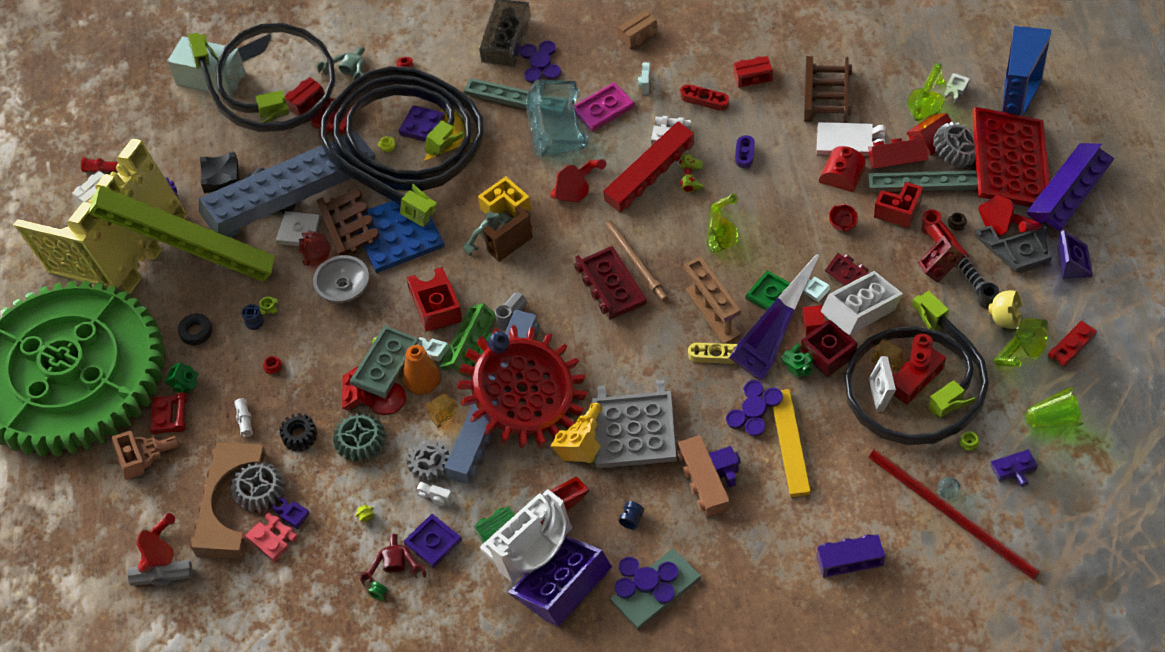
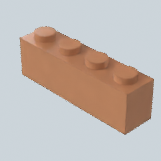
M701 435L678 442L676 457L684 465L682 469L685 478H689L691 481L690 489L692 494L698 497L697 505L700 512L704 511L706 518L730 511L728 496Z

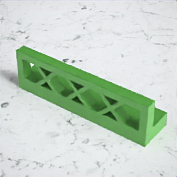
M484 303L469 307L440 365L442 370L453 368L462 376L467 375L459 372V368L462 363L472 366L474 361L465 355L469 348L478 353L480 347L477 341L481 336L486 337L494 321L495 312Z

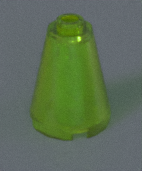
M1067 387L1028 407L1027 412L1024 413L1027 425L1031 424L1032 428L1082 426L1083 422L1081 420L1078 421V419L1082 418L1077 397L1073 393L1071 394L1074 391L1073 387Z

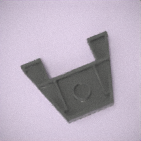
M1045 221L1041 224L1042 228L1040 230L1028 231L999 240L992 226L978 229L975 232V236L1015 272L1051 262L1052 259L1050 241L1047 234V223Z

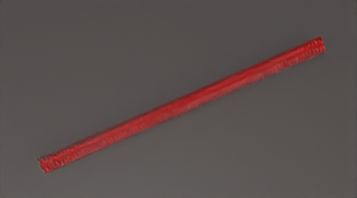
M874 448L868 458L876 462L877 465H880L881 468H884L885 471H888L889 474L909 489H912V491L916 492V494L920 495L940 510V512L944 513L954 522H957L971 535L980 539L994 552L999 553L998 555H1001V557L1005 558L1013 566H1016L1028 577L1035 580L1041 570H1035L1036 567L1033 568L1034 565L1031 567L1032 563L1029 565L1027 561L1025 562L1026 559L1023 560L1024 557L1021 558V556L1018 557L1019 554L1016 555L1017 552L1015 554L1014 552L1012 553V550L1010 551L1011 548L1008 549L1009 546L1007 548L1006 545L1003 546L1004 543L1001 544L1002 541H997L998 538L995 540L996 537L993 538L991 534L989 535V532H984L985 529L982 530L983 527H978L979 524L976 526L977 523H972L973 520L970 521L971 518L968 520L966 515H961L962 512L960 513V510H955L956 507H951L952 504L949 506L950 503L948 501L945 503L946 500H941L942 497H937L935 492L933 494V491L931 492V489L929 491V488L927 489V486L925 487L923 483H919V480H914L915 477H910L911 474H906L907 471H902L903 468H898L899 465H895V462H891V459H887L883 454L880 455L881 452H877V449L875 450Z

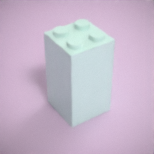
M182 36L167 61L175 84L208 92L202 68H196L189 46V39ZM207 42L218 58H220L225 46ZM237 48L229 54L222 70V85L226 94L230 97L237 90L240 80L245 76V68ZM208 51L210 63L207 66L213 88L219 94L216 78V65L218 62Z

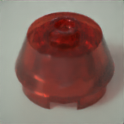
M311 230L301 233L303 238L299 239V252L303 254L305 259L302 261L303 265L314 267L328 260L330 243L326 235Z

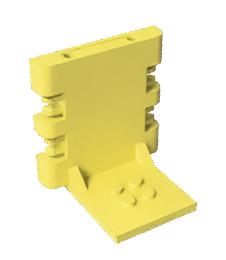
M131 139L117 157L118 165L116 169L118 174L114 171L110 175L104 174L95 186L96 190L100 186L109 188L114 192L126 195L139 202H144L149 206L164 210L184 220L188 216L142 140ZM92 199L88 203L83 202L68 220V227L63 229H56L19 219L14 223L17 231L48 273L82 282L90 281L94 285L101 282L105 284L106 288L115 286L119 292L126 291L131 294L142 279L138 272L140 268L138 260L142 262L146 258L156 260L162 252V248L158 244L159 241L88 214Z

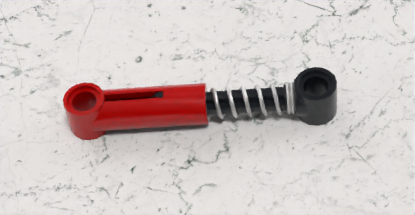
M935 209L926 210L922 215V232L929 235L935 243L943 235L946 236L954 247L964 255L954 267H957L961 274L965 275V279L969 280V284L975 289L979 306L989 309V304H992L996 295L999 294L998 286L984 281L983 276L979 275L980 272H977L976 267L972 266V262L968 261L969 254L941 220L940 212Z

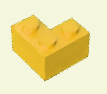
M506 176L478 196L480 210L486 215L487 212L501 214L507 210L515 218V207L517 205L528 212L531 211L530 197Z

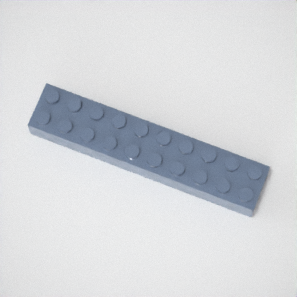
M356 131L352 132L359 149L375 161V153ZM346 135L340 137L347 151L352 154L346 142ZM331 141L330 144L334 152L340 156L333 141ZM321 145L199 198V214L212 230L225 235L347 181L351 177L329 161Z

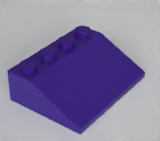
M565 535L564 541L554 557L530 574L526 573L513 586L509 594L545 621L559 626L607 574L612 565L601 549Z

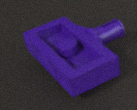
M1028 449L993 460L990 466L999 481L1016 478L1020 487L1023 488L1029 484L1024 475L1037 470L1038 464Z

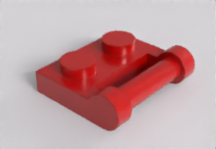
M186 393L153 397L150 427L152 434L181 432L186 429V423L184 422L185 403L188 398ZM173 404H177L176 421L172 423Z

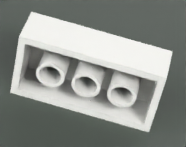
M873 271L830 293L821 312L844 332L851 335L895 311L903 293L877 272Z

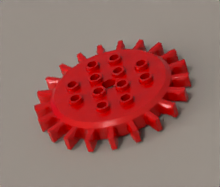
M512 325L509 331V348L505 352H493L489 348L487 340L482 336L477 341L478 346L484 351L482 355L471 348L468 349L465 356L474 361L476 365L474 367L462 363L459 368V372L472 376L471 380H459L457 385L458 389L472 391L471 396L463 398L461 405L464 407L476 404L479 410L472 414L471 422L478 421L484 416L489 421L485 427L484 434L489 435L495 426L504 431L501 436L502 444L509 440L510 433L519 435L518 442L520 448L525 447L527 435H534L538 447H542L545 443L543 432L549 431L555 439V436L560 431L556 426L559 422L567 429L575 424L565 415L567 411L579 417L582 414L584 408L571 402L572 399L584 400L586 398L587 392L575 390L573 385L583 383L586 377L585 374L571 375L570 369L575 368L579 360L574 358L565 362L561 358L566 351V344L559 346L556 351L548 346L551 342L552 334L548 333L541 343L534 340V327H530L526 338H519L516 325ZM501 363L506 364L507 367L501 366ZM519 375L522 379L519 380L516 378V376ZM543 375L548 376L549 379L543 378ZM489 376H493L495 380H491ZM523 385L526 387V391L520 392L516 386ZM504 388H508L510 392H506ZM531 388H535L537 392H533ZM546 400H550L552 404H548ZM492 401H496L498 405H494ZM519 401H524L525 405L520 404ZM534 413H538L540 417H536ZM507 414H512L513 418L508 417Z

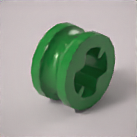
M372 582V588L367 591L368 595L376 600L383 601L385 598L384 594L388 593V589L378 582Z

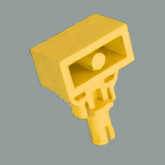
M591 403L585 415H581L577 422L567 431H559L555 436L551 447L563 461H593L601 447L595 440V429L598 426L596 419L603 410L599 403Z

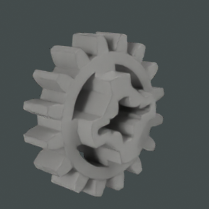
M427 439L426 444L419 441L418 447L412 446L413 452L408 451L409 458L406 461L409 472H412L414 478L419 475L420 481L424 477H427V480L430 481L431 477L437 480L438 474L445 475L444 467L448 461L449 452L448 449L444 448L443 443L438 445L437 440L430 443L429 439Z

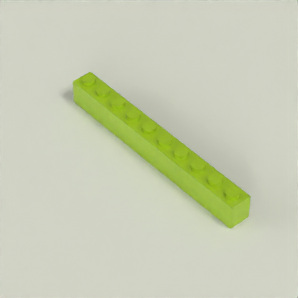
M100 186L93 195L88 214L262 282L272 273L275 255L264 250L257 249L232 237L217 233L214 230L204 228L197 223L189 222L179 216H174L164 210L154 208L144 202H139L126 195L114 192L109 188Z

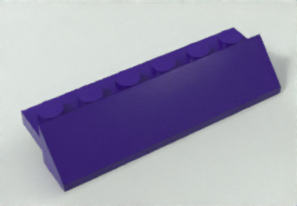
M1079 143L1026 214L1041 224L1043 221L1047 222L1060 232L1115 158L1100 148L1102 144Z

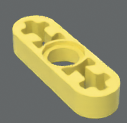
M693 343L688 348V357L692 362L736 364L729 357L737 344ZM719 350L722 354L715 357L711 355V352Z

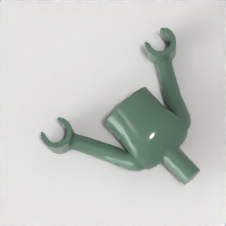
M360 46L355 53L334 57V64L342 61L338 66L339 70L344 74L353 75V79L356 80L363 75L362 67L365 60L361 55L365 52L364 47ZM323 61L317 64L318 72L320 73L323 70L324 74H328V64Z
M487 212L486 219L474 230L470 240L463 246V250L468 255H471L473 250H477L474 242L478 235L481 234L485 239L483 232L485 227L489 225L497 231L499 224L504 226L512 219L505 212L501 214Z

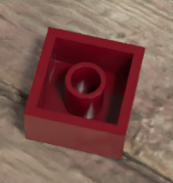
M828 320L801 340V352L803 354L809 353L813 358V364L825 376L829 377L850 361L852 354L857 350L858 343L833 321Z

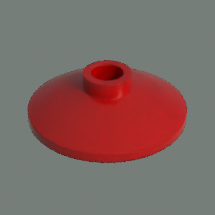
M395 382L386 398L372 393L370 409L380 415L396 413L403 407L406 401L404 388Z

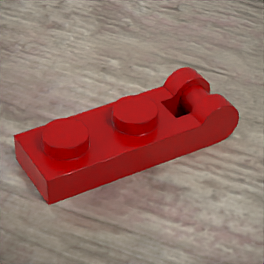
M1081 320L1049 351L1048 357L1052 360L1056 359L1061 366L1066 367L1096 336L1097 330Z

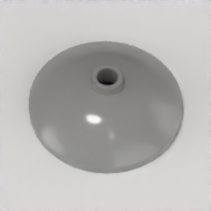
M348 255L335 256L324 261L317 268L313 277L316 293L322 299L332 303H345L354 300L365 291L369 283V272L366 265L360 259Z

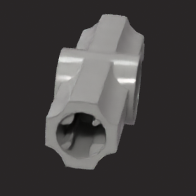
M191 560L171 562L168 566L151 567L145 573H140L137 569L138 566L129 567L127 571L130 586L150 583L155 586H165L169 584V581L190 579L193 576Z

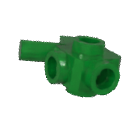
M798 343L790 351H785L783 356H781V360L787 366L788 371L796 377L808 376L813 369L811 364L813 363V358L809 353H799L801 345Z

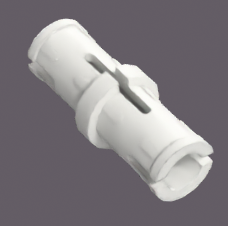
M240 398L234 402L237 412L236 421L239 423L240 435L250 437L253 434L251 413L248 411L247 400Z

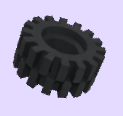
M298 413L297 417L292 414L291 419L286 417V422L282 421V427L279 428L284 445L289 450L292 448V451H296V448L302 451V447L308 449V444L312 446L314 444L313 440L316 441L317 430L312 418H308L306 414L302 417L301 413ZM304 428L306 430L301 436L294 437L291 435L295 429Z

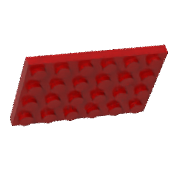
M974 107L972 118L979 198L991 199L995 196H1003L1010 199L1013 204L1031 207L1050 182L1044 121Z

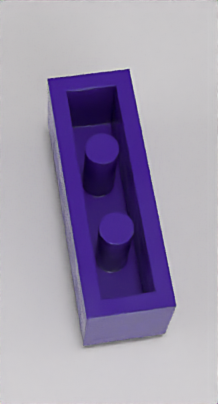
M867 534L857 539L847 538L841 542H827L817 546V560L823 578L884 566L885 554L879 534Z

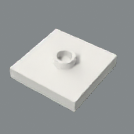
M285 211L276 238L277 244L312 247L321 216L318 214Z
M888 356L880 357L869 377L877 412H884L896 391Z

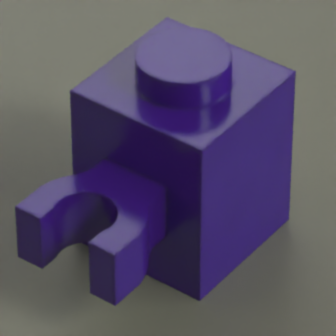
M732 446L708 453L719 478L725 477L728 487L735 486V473L739 472V464L741 463L738 452L734 453Z

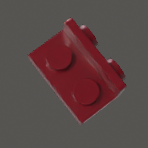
M943 235L920 259L918 264L927 276L938 283L964 255Z
M837 253L824 271L846 286L867 275L869 269L862 264L858 266L854 264V259L849 255L844 254L842 256Z

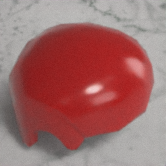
M845 203L838 206L834 205L829 212V222L835 230L847 232L857 225L858 213L854 207Z

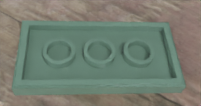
M384 325L350 379V385L386 398L404 368L407 349L413 345H418L419 338Z
M673 548L650 566L656 571L659 565L664 562H672L677 566L678 576L674 581L663 582L659 579V584L669 583L673 586L675 596L671 602L659 603L655 600L653 592L643 593L637 589L634 595L629 598H621L617 594L610 598V602L637 630L701 579V576Z

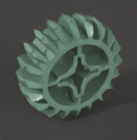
M357 412L356 416L349 414L348 419L342 417V423H337V429H334L333 432L334 448L340 457L343 456L346 461L351 459L354 463L359 459L362 463L364 458L370 461V456L377 457L376 451L382 452V446L385 445L386 432L384 431V425L373 414L368 416L366 412L362 415Z

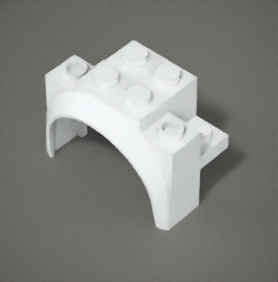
M549 490L545 491L543 495L539 493L480 546L481 552L495 562L498 571L512 583L522 574H530L532 571L542 567L558 552L565 535L572 529L564 502Z

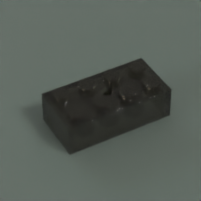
M495 0L479 48L481 63L515 67L531 17L529 2Z

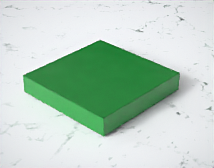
M767 270L745 295V299L767 311L790 285V282Z

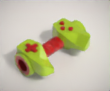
M684 154L682 159L679 160L680 167L684 170V177L680 181L682 190L687 193L693 192L694 189L701 190L704 185L691 175V170H701L703 161L693 158L690 154Z

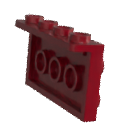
M613 246L583 259L579 255L575 256L576 263H574L576 272L578 274L581 273L584 285L591 289L592 298L594 301L597 300L599 302L602 314H606L609 320L647 304L646 297Z

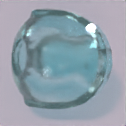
M947 476L938 482L937 490L942 498L951 499L959 493L961 485L954 477Z

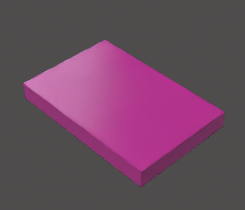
M613 82L575 104L571 109L589 130L593 132L634 108L635 103Z

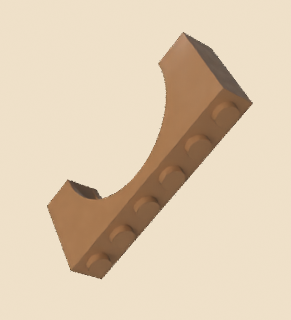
M217 442L216 448L212 450V464L208 467L207 484H204L203 487L204 497L203 501L199 503V517L195 520L194 524L195 534L190 540V548L196 557L244 559L247 546L244 533L231 530L222 525L216 518V505L225 487L232 482V479L236 478V473H241V467L246 469L248 468V463L253 466L256 462L259 465L263 461L266 462L267 453L263 444Z

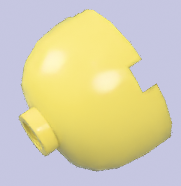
M1014 290L1003 291L996 295L992 304H989V315H992L993 321L998 326L1004 329L1019 328L1022 313H1019V307H1022L1020 292Z

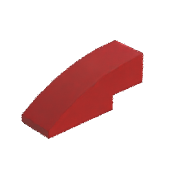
M576 476L549 491L564 502L567 512L589 492V488Z

